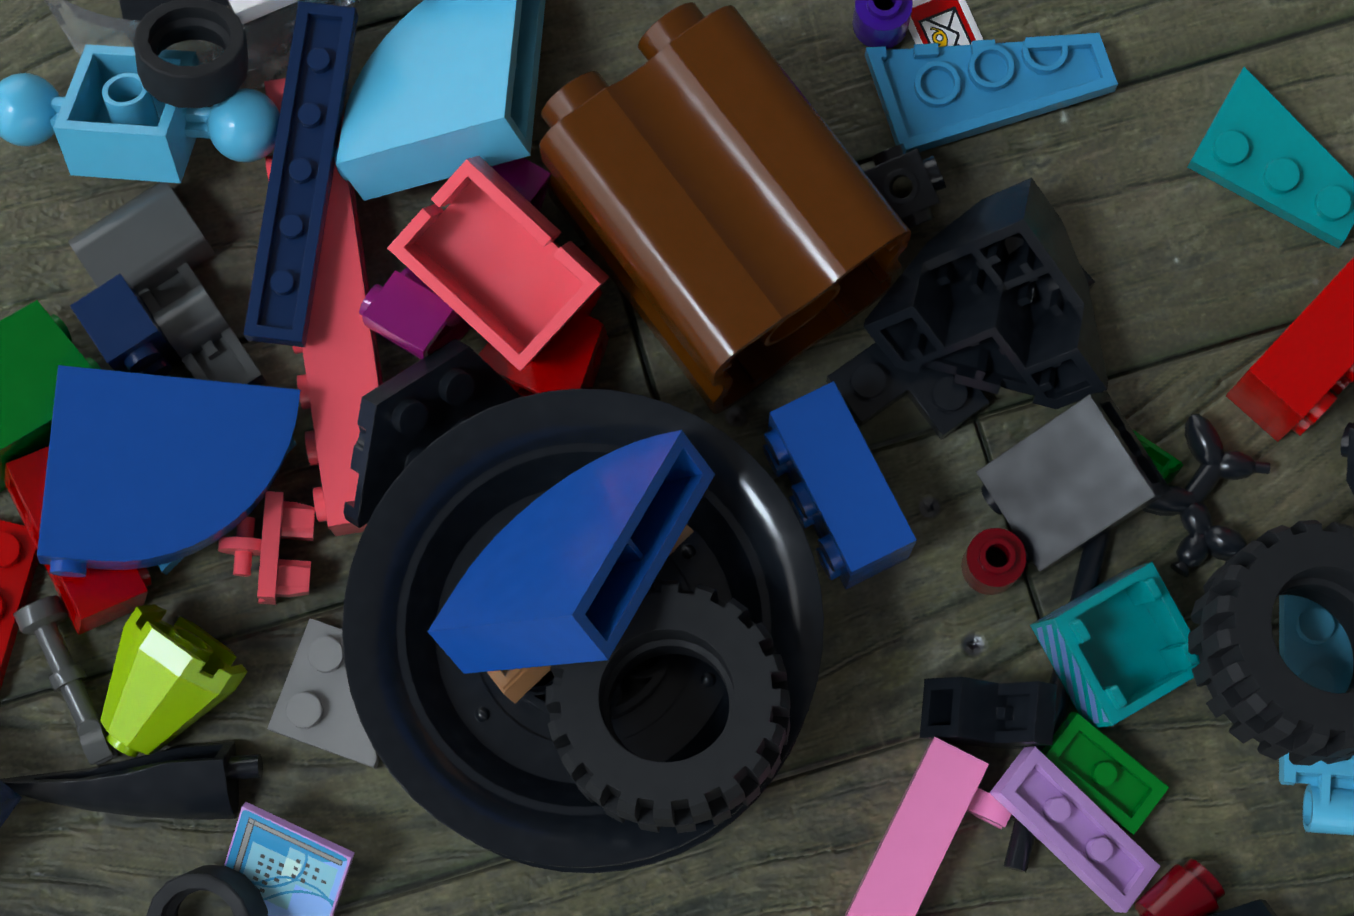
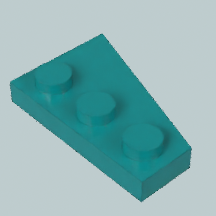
M1243 67L1187 168L1339 249L1354 225V178Z

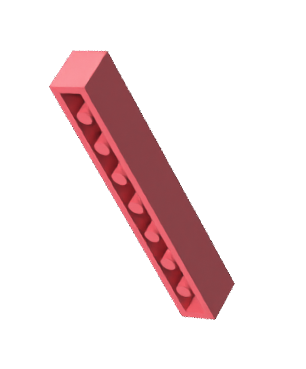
M286 78L264 81L266 95L275 103L279 112L281 110ZM273 155L265 157L268 181ZM336 164L333 172L306 347L292 346L295 354L303 353L306 374L297 375V389L300 390L302 409L311 408L314 430L305 431V445L310 465H319L322 486L313 488V501L318 522L327 521L328 528L335 536L364 532L367 526L365 524L358 528L345 519L343 511L345 502L355 501L359 473L350 467L353 448L360 433L357 423L361 398L382 385L383 376L376 332L364 325L362 315L359 314L361 304L370 289L355 188L349 181L344 180L340 176Z

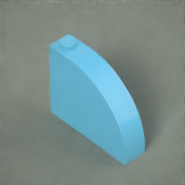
M423 0L385 36L362 68L352 88L343 117L339 147L335 151V164L340 176L352 184L364 201L450 178L466 159L480 156L490 166L531 156L546 0Z

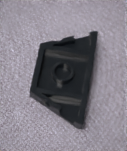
M456 338L362 396L357 423L360 433L353 448L350 467L359 473L355 501H348L344 504L343 513L345 519L358 528L367 524L373 511L391 484L409 463L432 442L459 423L478 413L522 396L470 346Z

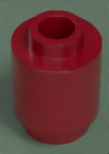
M1002 528L986 529L972 539L963 555L961 568L964 579L971 588L979 593L986 595L1001 594L1010 589L1023 573L1026 565V551L1021 540L1012 532ZM986 551H993L1001 555L1006 565L1003 567L991 566L987 562Z
M1190 859L1183 866L1174 865L1134 906L1140 916H1209L1219 909L1217 902L1225 895V891L1209 870L1198 861Z

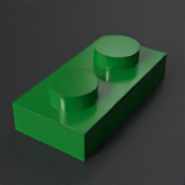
M1071 712L1053 735V745H1046L1041 751L1123 831L1131 835L1136 833L1169 789L1166 784L1078 713Z

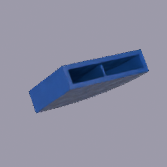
M58 365L37 549L39 563L50 565L49 573L53 575L86 577L87 568L109 570L148 568L184 558L215 543L232 531L255 509L277 478L287 456L294 433L300 390Z
M682 430L655 435L633 442L592 461L543 493L495 536L468 568L427 632L463 674L609 660L715 473Z

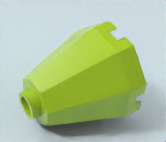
M155 604L137 606L123 627L100 719L102 725L109 733L106 737L109 744L131 757H137L139 752L145 755L158 752L231 695L248 672L242 664L231 666L237 658L233 651L195 623L183 617H179L174 626L162 621L167 610Z

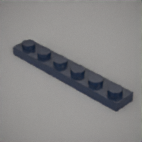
M298 1L243 334L248 341L306 347L335 166V151L338 147L359 17L355 7Z

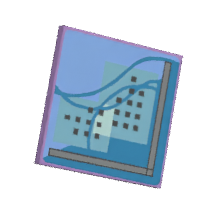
M245 802L239 814L224 866L244 874L260 890L268 909V916H334L355 853Z

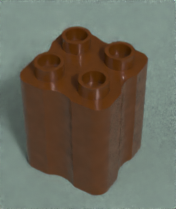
M689 2L665 14L642 36L638 48L648 62L636 71L610 86L599 72L590 71L573 79L557 91L545 104L541 112V117L551 129L542 138L539 148L542 162L552 173V177L547 183L551 200L712 412L717 414L742 400L775 376L808 348L841 328L886 294L900 276L902 265L897 259L908 246L911 231L733 5H728L715 10L705 17L695 3Z

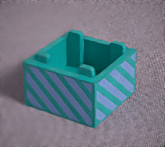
M1153 562L1122 571L1030 624L1078 714L1096 728L1117 724L1193 679L1192 669L1200 664L1199 655L1188 652V634L1191 631Z

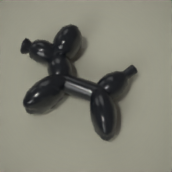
M1191 414L1185 422V438L1188 448L1195 459L1201 464L1184 489L1168 485L1171 489L1170 492L1142 509L1144 512L1159 516L1180 515L1183 526L1189 535L1179 544L1176 551L1178 560L1173 562L1170 567L1184 577L1189 576L1190 568L1201 565L1207 558L1208 553L1216 559L1227 561L1247 545L1245 538L1239 531L1227 526H1213L1212 516L1203 503L1219 479L1239 480L1248 478L1254 473H1270V463L1256 462L1251 456L1239 451L1229 450L1224 452L1223 443L1218 432L1210 421L1200 414Z

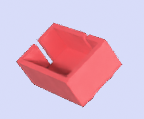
M480 156L466 159L431 198L435 204L422 208L387 247L389 251L519 371L523 370L538 356L609 278L572 241L567 242L561 247L554 242L562 232ZM450 204L445 210L441 208L442 206Z

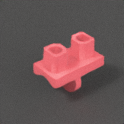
M266 491L262 539L254 538L255 518L246 517L237 525L236 537H221L219 539L218 551L235 555L233 575L251 576L252 556H260L257 591L258 604L276 605L277 597L309 595L311 561L280 559L281 539L313 541L315 507L284 501L283 492Z

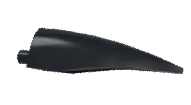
M235 741L177 745L154 754L92 768L2 778L0 780L19 795L89 811L149 818L191 820L236 819L239 807V779L262 778L263 761L261 754L236 756Z

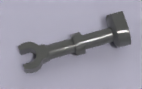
M57 595L45 597L16 611L13 616L21 633L36 635L53 673L48 677L54 692L61 691L75 721L81 746L90 765L96 763L99 766L120 756L118 750L110 745L106 739L109 733L102 725L101 718L98 716L83 683V680L87 678L81 663H74L58 628L60 623L65 622L69 616L60 597Z

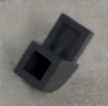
M962 676L924 679L920 738L932 740L936 737L947 743L1003 749H1023L1024 747L1053 745L1057 685L1040 681L995 683Z

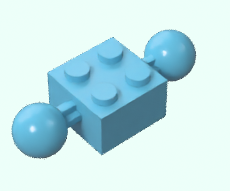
M86 44L65 97L59 96L56 89L47 80L30 73L13 74L0 81V137L17 146H35L47 141L55 133L71 176L181 184L196 138L211 139L215 148L222 155L237 162L260 160L270 154L275 147L280 112L267 95L258 90L239 88L236 93L221 103L214 104L212 107L178 108L163 103L144 89L137 72L134 47ZM165 49L158 56L163 61L177 66L200 65L196 51Z

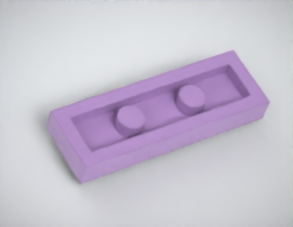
M1035 746L1024 747L990 791V794L1114 912L1127 913L1161 867Z

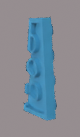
M1100 33L1026 37L1025 41L995 43V39L972 41L971 45L938 47V43L914 44V47L911 49L886 50V46L866 47L865 58L896 145L903 143L907 153L915 149H919L922 152L1115 92L1118 86Z

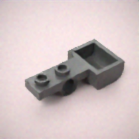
M158 182L68 241L97 287L119 273L141 297L155 322L194 379L261 385L266 382V379L192 270L216 253L169 183Z

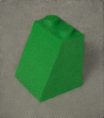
M38 300L0 320V493L7 488L4 483L6 463L49 446L58 365L101 369L92 358H84L72 343L70 332L65 323L57 315L53 314L50 316Z

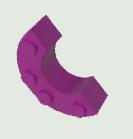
M526 158L491 166L540 212L547 193V183L550 180L551 173ZM408 267L402 273L395 270L383 287L379 284L374 285L367 293L359 310L365 326L419 359L425 358L455 338L461 341L472 328Z

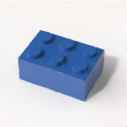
M835 382L828 383L769 413L768 431L764 433L767 443L762 446L764 453L777 477L785 473L792 484L791 491L793 494L789 497L790 504L804 529L813 525L819 537L818 543L820 546L815 551L828 578L833 580L839 577L844 588L848 589L907 560L917 539Z

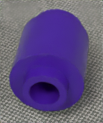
M855 0L852 25L856 37L868 47L886 46V49L896 46L903 40L908 31L913 1Z

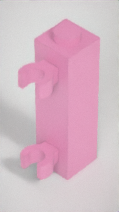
M936 737L930 741L845 916H916L966 811L998 829L1006 827L1012 814L990 793L978 788L989 766L988 763Z

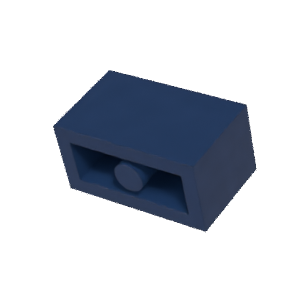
M120 273L70 305L106 362L115 371L167 376L172 370L171 364L180 359L141 297Z

